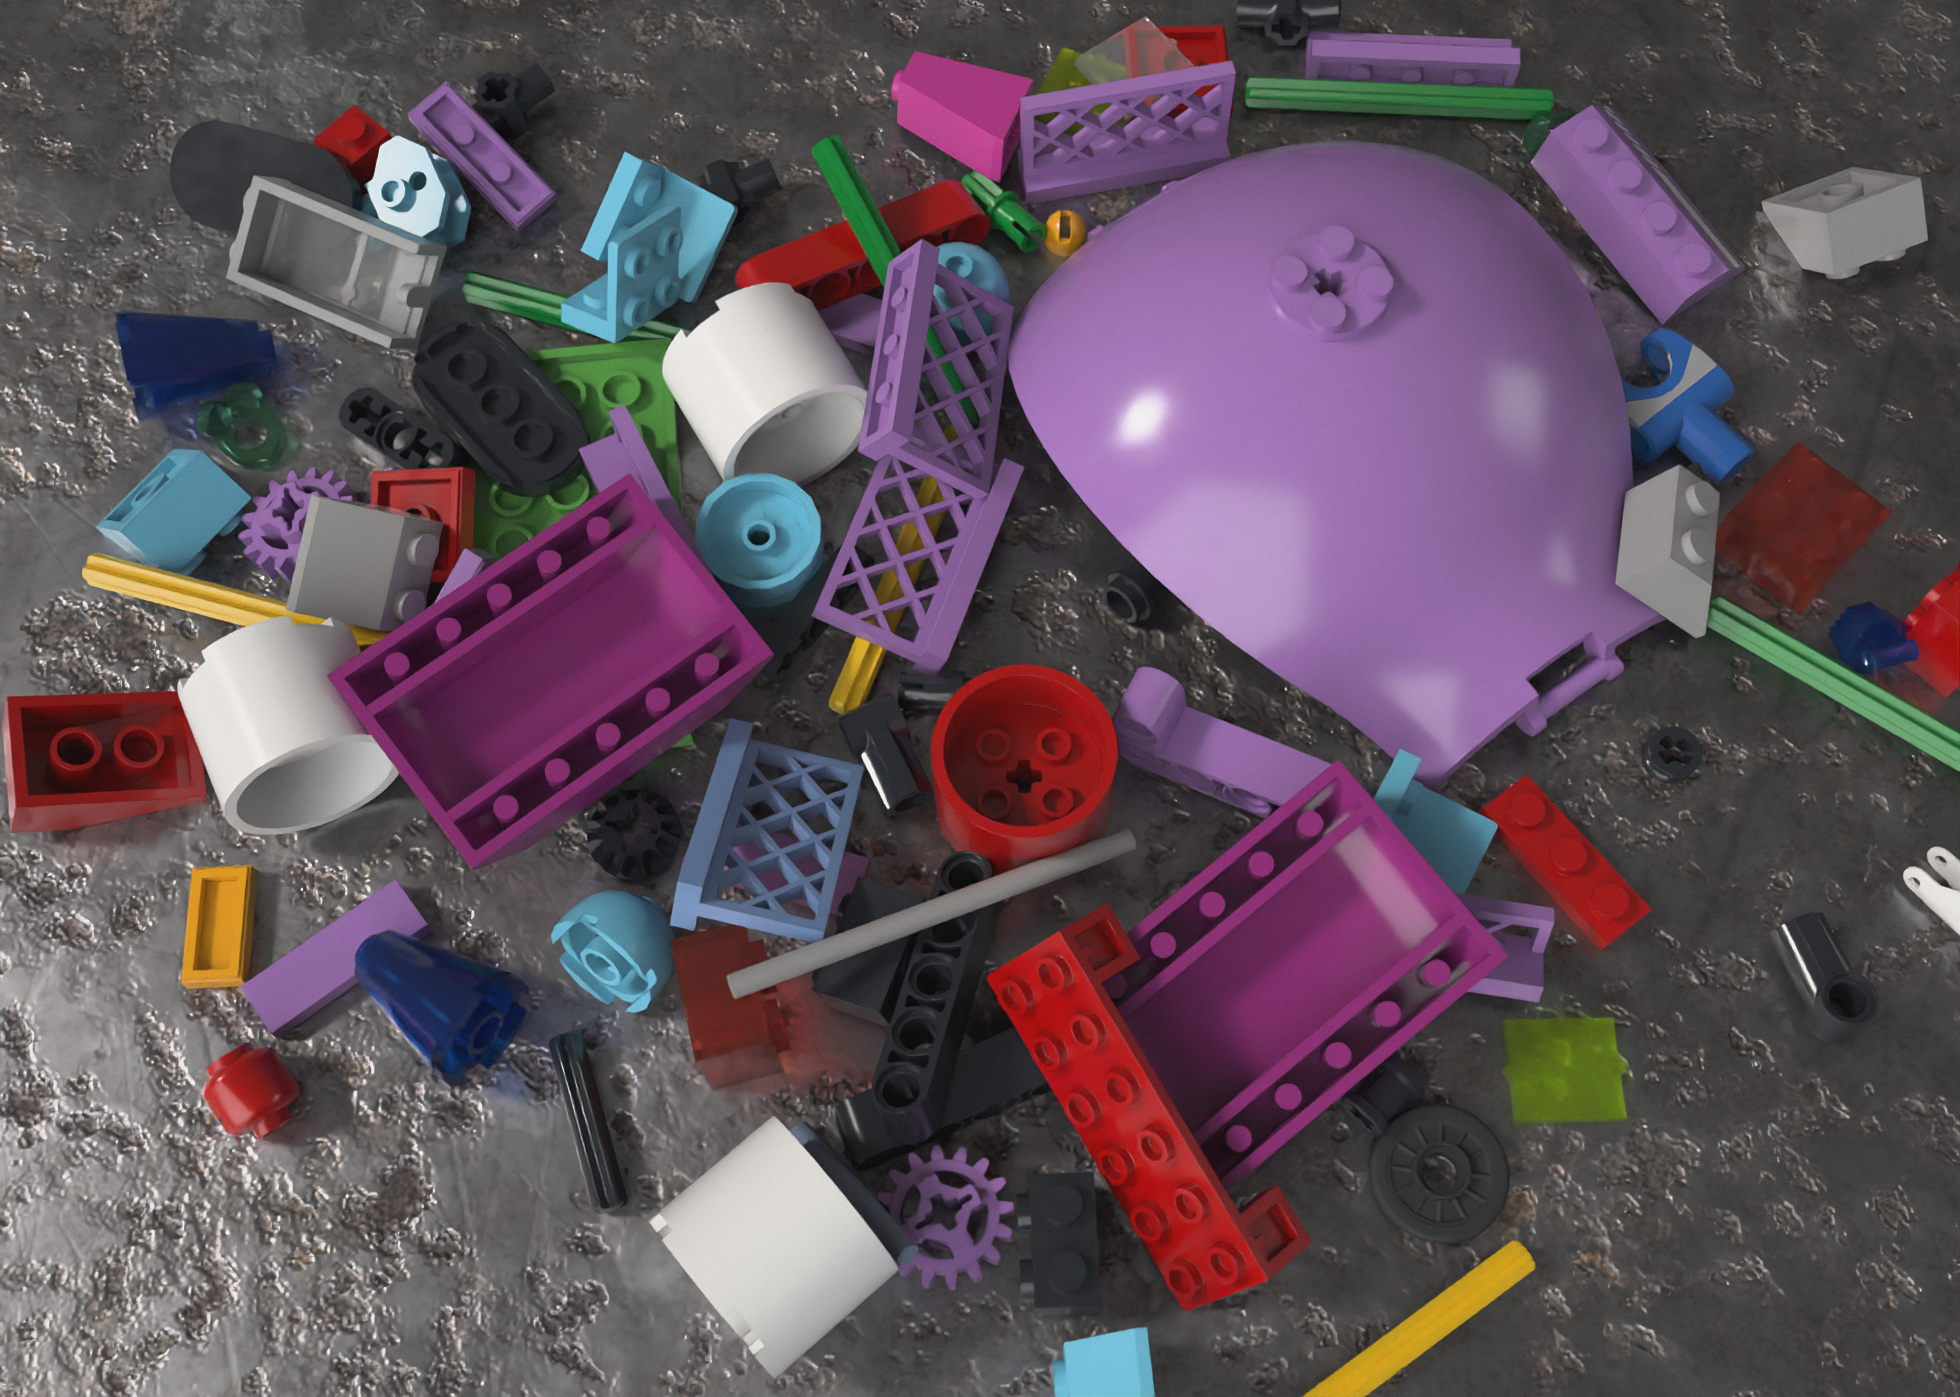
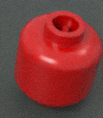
M247 1042L228 1052L205 1069L210 1078L202 1086L203 1098L225 1132L230 1136L238 1137L253 1131L258 1140H261L292 1119L287 1108L296 1101L299 1087L273 1048L265 1046L254 1049L251 1043Z

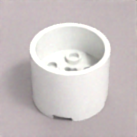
M763 283L730 293L715 301L720 310L702 322L691 333L682 329L679 331L665 354L662 366L663 378L724 482L746 473H773L794 481L799 487H802L829 472L859 445L868 390L811 300L795 293L790 284Z
M290 615L243 627L220 638L201 651L205 662L196 669L190 678L179 679L178 696L227 822L239 831L250 834L274 835L296 832L328 823L360 808L377 797L399 774L327 677L328 674L361 653L352 630L345 623L335 618H328L322 625H294Z
M775 1116L767 1120L649 1220V1223L656 1232L663 1237L662 1241L695 1284L741 1339L743 1338L752 1354L774 1379L899 1270L883 1244L848 1199L801 1143Z

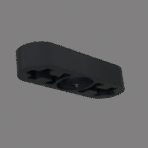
M369 387L360 388L352 392L344 400L339 412L342 426L361 442L403 470L468 467L466 453L449 437L377 390ZM368 412L377 414L382 418L377 427L364 418ZM406 428H413V435L408 444L400 449L393 450L396 436ZM429 450L441 459H444L438 467L424 459Z
M855 545L854 548L863 569L874 566V557ZM841 546L836 549L761 636L774 655L759 673L772 683H777L786 677L830 626V624L811 615ZM847 563L842 576L853 573L849 563ZM858 583L836 589L830 606L843 611L860 591Z

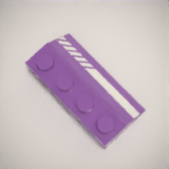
M1591 105L1550 132L1531 161V165L1662 326L1740 274L1746 268L1614 107Z

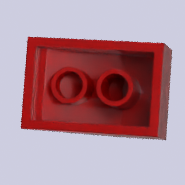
M177 691L7 696L2 729L11 833L73 830L206 801L207 793L203 759Z

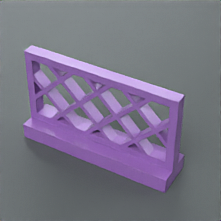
M1227 61L1021 97L1020 150H1017V166L1027 205L1192 176L1215 165L1229 161L1231 155L1227 145V134L1236 77L1233 62ZM1219 83V85L1203 97L1194 94L1202 86ZM1165 94L1152 106L1142 103L1149 95ZM1112 103L1099 116L1089 111L1098 104ZM1180 103L1189 107L1175 119L1166 115ZM1052 112L1060 113L1047 125L1034 119L1035 115ZM1128 112L1138 116L1124 128L1114 124ZM1076 121L1085 125L1073 137L1062 133Z
M921 239L888 263L858 452L875 461L889 454L979 500L987 496L990 490L1007 361V348L1009 346L1014 307L938 264L940 249ZM935 284L944 289L953 309L943 312L933 293ZM973 308H978L994 317L992 334L990 336H986ZM957 315L972 344L963 348L948 322V319ZM933 326L947 355L936 359L926 340L928 328ZM975 350L986 369V379L982 383H980L966 354ZM950 361L966 389L956 395L940 367ZM924 373H926L940 400L939 403L929 407L919 388L920 377ZM970 397L980 416L979 428L973 430L959 401ZM945 409L959 436L958 439L948 443L933 413ZM919 421L933 448V451L929 453L909 443L912 437L913 423ZM963 444L974 465L972 475L962 470L952 451L953 448Z
M913 426L912 437L909 443L928 453L933 451L924 431ZM959 446L953 448L952 451L960 466L973 472L974 465L967 451ZM889 454L879 459L811 616L915 662L913 667L915 671L924 675H936L949 657L1024 466L1006 458H1003L1000 465L993 463L989 494L979 500L966 493L955 496L950 485L935 478L944 501L920 509L909 483L931 475L919 469L904 473L899 460ZM889 467L893 477L883 480ZM898 487L909 513L884 521L875 497L877 493ZM969 504L967 512L964 516V513L960 506ZM949 510L958 529V534L956 538L936 544L925 518ZM869 514L873 525L863 528ZM914 522L925 548L900 556L889 530ZM878 534L889 561L863 569L854 546L857 541ZM950 551L947 561L944 563L941 553ZM930 558L939 578L938 583L934 587L916 593L905 566ZM847 563H849L853 573L842 576ZM894 570L905 597L879 605L868 578ZM858 583L869 609L850 615L830 606V602L836 589ZM931 598L925 612L921 602ZM910 606L919 626L914 641L911 642L893 634L884 615ZM873 619L876 626L866 621Z

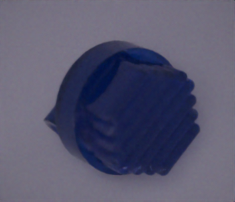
M1870 601L1846 607L1845 613L1840 614V619L1834 622L1835 625L1829 629L1828 636L1831 638L1835 649L1839 652L1840 658L1858 673H1872L1916 661L1919 657L1917 643L1911 638L1906 639L1907 631L1905 624L1890 611L1880 609Z

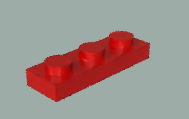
M1527 774L1483 807L1479 813L1496 822L1498 827L1495 836L1600 952L1652 910Z

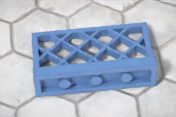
M730 718L677 881L670 925L695 931L700 916L810 943L823 940L864 766L750 739L753 724ZM759 762L780 767L787 775L768 781L757 769L756 764ZM826 778L847 783L848 786L845 789L826 795L815 781ZM799 787L809 798L810 802L792 808L780 794ZM765 800L776 814L756 821L745 807ZM823 814L835 829L816 835L804 821ZM788 827L801 842L781 849L768 834ZM753 840L765 855L744 863L732 848ZM813 855L825 870L805 877L793 862ZM777 868L789 884L769 892L756 876ZM741 883L753 899L739 903L716 896L718 891ZM801 897L816 914L815 920L787 914L781 905Z

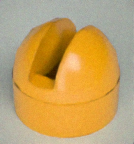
M1057 210L1049 216L1046 222L1048 232L1044 241L1051 253L1061 257H1069L1086 243V225L1083 218L1076 211ZM1060 227H1070V238H1060Z

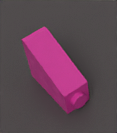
M915 51L905 70L899 69L896 72L892 84L891 98L893 101L898 102L897 124L986 178L1000 182L1020 142V98L1032 96L1033 79Z

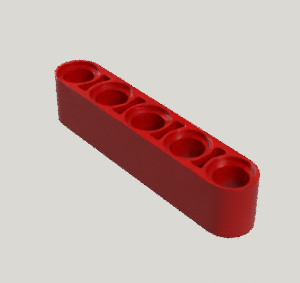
M958 180L944 181L878 207L901 253L921 239L935 247L952 242L978 245L989 232L991 225L989 217L965 186ZM847 220L752 257L739 268L735 277V283L739 290L763 283L790 284L795 293L810 299L817 311L882 285Z

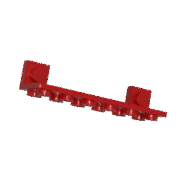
M1106 903L987 976V980L995 992L1000 1005L1008 1014L1030 1051L1033 1061L1040 1068L1062 1105L1067 1118L1075 1127L1097 1164L1100 1174L1107 1181L1129 1218L1134 1231L1142 1240L1164 1277L1167 1287L1174 1294L1181 1308L1189 1311L1268 1281L1308 1247L1312 1241L1278 1185L1261 1191L1239 1210L1235 1207L1102 985V982L1141 958L1109 904Z

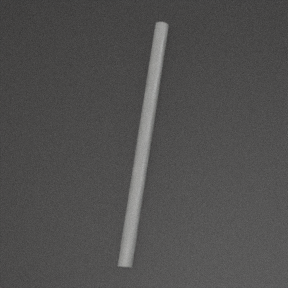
M1125 828L727 975L730 991L735 999L741 998L1136 850L1135 838L1132 832Z

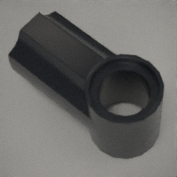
M887 693L837 716L838 725L857 764L863 763L888 816L907 814L920 808L925 801L934 796L933 787L910 743L911 734L906 720L891 693Z
M1810 912L1795 917L1775 928L1769 934L1804 1002L1802 1017L1805 1026L1812 1035L1821 1041L1829 1043L1845 1042L1874 1017L1879 1004L1876 989L1867 978L1854 972L1823 912ZM1828 998H1836L1845 1003L1849 1008L1851 1018L1841 1016L1835 1012Z

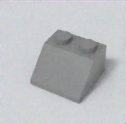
M1851 167L1762 201L1763 212L1801 268L1824 273L1828 279L1851 277L1859 273V266L1873 261L1898 259L1906 254L1907 248L1928 240L1921 177Z
M1679 464L1626 491L1615 584L1693 637L1698 638L1706 634L1713 579L1720 493L1708 482L1701 480Z
M311 495L286 610L322 619L332 617L346 624L380 631H394L426 608V597L434 562L439 551V540L443 522L391 507Z

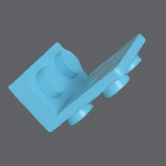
M624 152L581 251L596 260L608 263V245L613 238L670 203L681 208L680 228L683 231V242L679 251L678 277L681 280V290L678 297L687 302L695 303L735 220L738 207L652 161Z
M670 203L613 238L608 245V273L561 303V322L616 344L676 303L681 290V280L678 277L679 251L683 242V231L680 228L681 208Z
M1400 749L1373 800L1452 892L1465 895L1498 826L1496 822L1424 787V784L1414 780L1413 778L1422 759Z

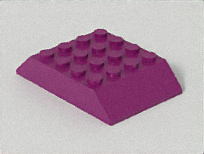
M629 473L328 674L327 677L474 871L532 847L722 711L773 658L774 653Z
M1338 759L1126 933L1141 958L1102 982V985L1227 1192L1508 958V955Z

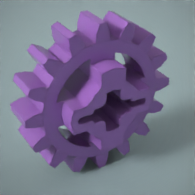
M310 467L304 478H300L294 470L290 471L287 483L281 486L273 480L268 483L271 493L266 498L262 496H254L252 498L253 503L258 507L256 512L242 515L241 520L249 528L239 534V539L247 547L243 552L270 579L273 580L278 575H281L287 583H292L311 495L357 502L359 499L345 480L341 481L332 470H329L322 476L316 467Z
M940 1145L933 1146L931 1153L932 1161L924 1164L914 1152L909 1154L908 1159L911 1172L905 1176L901 1172L892 1169L888 1176L896 1188L894 1194L888 1192L878 1193L876 1200L884 1209L889 1210L890 1216L914 1241L919 1250L932 1245L948 1250L953 1259H934L918 1251L916 1257L910 1263L903 1266L899 1265V1274L905 1278L917 1267L922 1270V1286L930 1289L934 1283L936 1275H945L950 1291L957 1290L958 1274L965 1271L976 1283L981 1281L982 1276L979 1263L985 1259L989 1263L998 1266L1002 1261V1257L993 1245L995 1241L1011 1242L1013 1230L999 1223L1000 1219L1014 1215L1013 1202L997 1201V1197L1007 1188L1004 1177L988 1182L986 1176L990 1169V1161L984 1157L974 1167L967 1165V1151L965 1147L961 1146L956 1151L953 1160L944 1159ZM938 1177H957L970 1184L958 1189L941 1184ZM916 1189L920 1198L916 1215L907 1219V1223L902 1225L904 1205L910 1194ZM943 1204L948 1211L959 1209L955 1214L957 1226L954 1229L946 1231L941 1223L930 1226L935 1220L933 1209L936 1206ZM987 1209L988 1222L985 1233L979 1243L974 1246L969 1235L972 1221L982 1215V1211Z

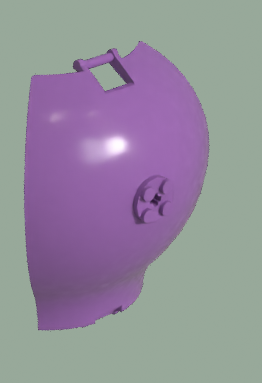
M1353 140L1297 143L1242 155L1198 172L1179 182L1172 180L1162 186L1161 193L1106 227L1099 225L1088 233L1089 241L1071 255L1048 278L1017 315L1010 331L1009 346L1007 348L1009 371L1016 394L1041 444L1062 475L1090 510L1156 579L1233 644L1280 677L1348 720L1393 759H1395L1400 749L1421 758L1422 761L1413 779L1424 784V787L1435 791L1459 767L1514 720L1524 733L1533 737L1547 727L1546 720L1596 683L1603 678L1611 681L1624 672V665L1615 654L1616 646L1641 631L1667 619L1615 584L1625 493L1634 488L1630 425L1623 385L1604 325L1586 287L1564 253L1532 215L1501 188L1464 166L1439 155L1406 146ZM1583 642L1587 662L1539 696L1528 681L1563 654Z

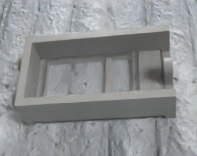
M253 175L251 186L244 196V212L238 235L230 248V264L226 279L389 349L417 348L447 246L429 241L302 188L287 179Z

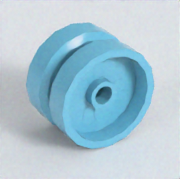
M746 473L723 482L706 497L697 515L695 542L716 582L739 611L749 617L779 616L824 564L825 549L821 518L812 498L794 481L773 473Z

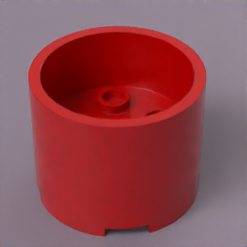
M1026 664L1009 665L987 671L973 678L957 690L942 709L934 727L931 741V761L937 816L948 845L951 844L956 852L973 851L986 857L992 867L993 875L997 876L1105 836L1112 812L1118 745L1110 715L1098 697L1083 683L1066 673L1045 666ZM1018 782H1030V792L1019 793Z

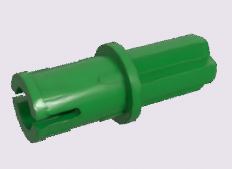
M975 170L970 175L966 174L962 178V184L989 217L992 229L1000 228L1025 253L1032 252L1040 246L1027 232H1034L1040 239L1045 240L1048 232L1047 226L1043 222L1038 221L1020 205V197L1014 191H1005L995 181L986 178Z

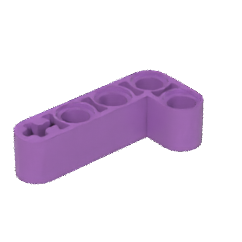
M1140 667L1137 669L1111 719L1117 737L1118 753L1129 762L1265 819L1332 765L1186 706V695L1183 686L1169 674L1151 667Z

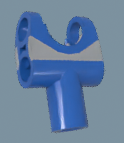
M1655 329L1641 341L1640 349L1646 364L1652 369L1650 373L1657 381V386L1643 388L1631 385L1621 379L1630 425L1632 456L1640 462L1652 463L1675 445L1718 486L1724 485L1740 472L1757 451L1715 413L1733 398V383L1727 373L1694 344L1670 329ZM1659 346L1665 349V351L1668 353V356H1666L1661 351Z

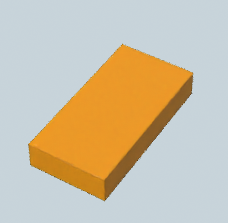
M252 865L192 868L181 984L186 988L239 987L249 981L258 870Z

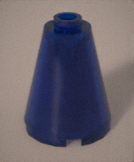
M135 311L115 312L117 321L115 323L127 380L130 382L131 388L134 389L135 398H132L139 422L158 418L268 375L267 363L277 362L271 330L259 331L257 320Z
M391 929L369 936L359 946L355 954V979L431 1072L450 1087L463 1086L473 1081L465 1074L478 1064L488 1070L511 1044L524 1021L527 1010L518 1003L520 992L529 995V987L522 979L511 972Z

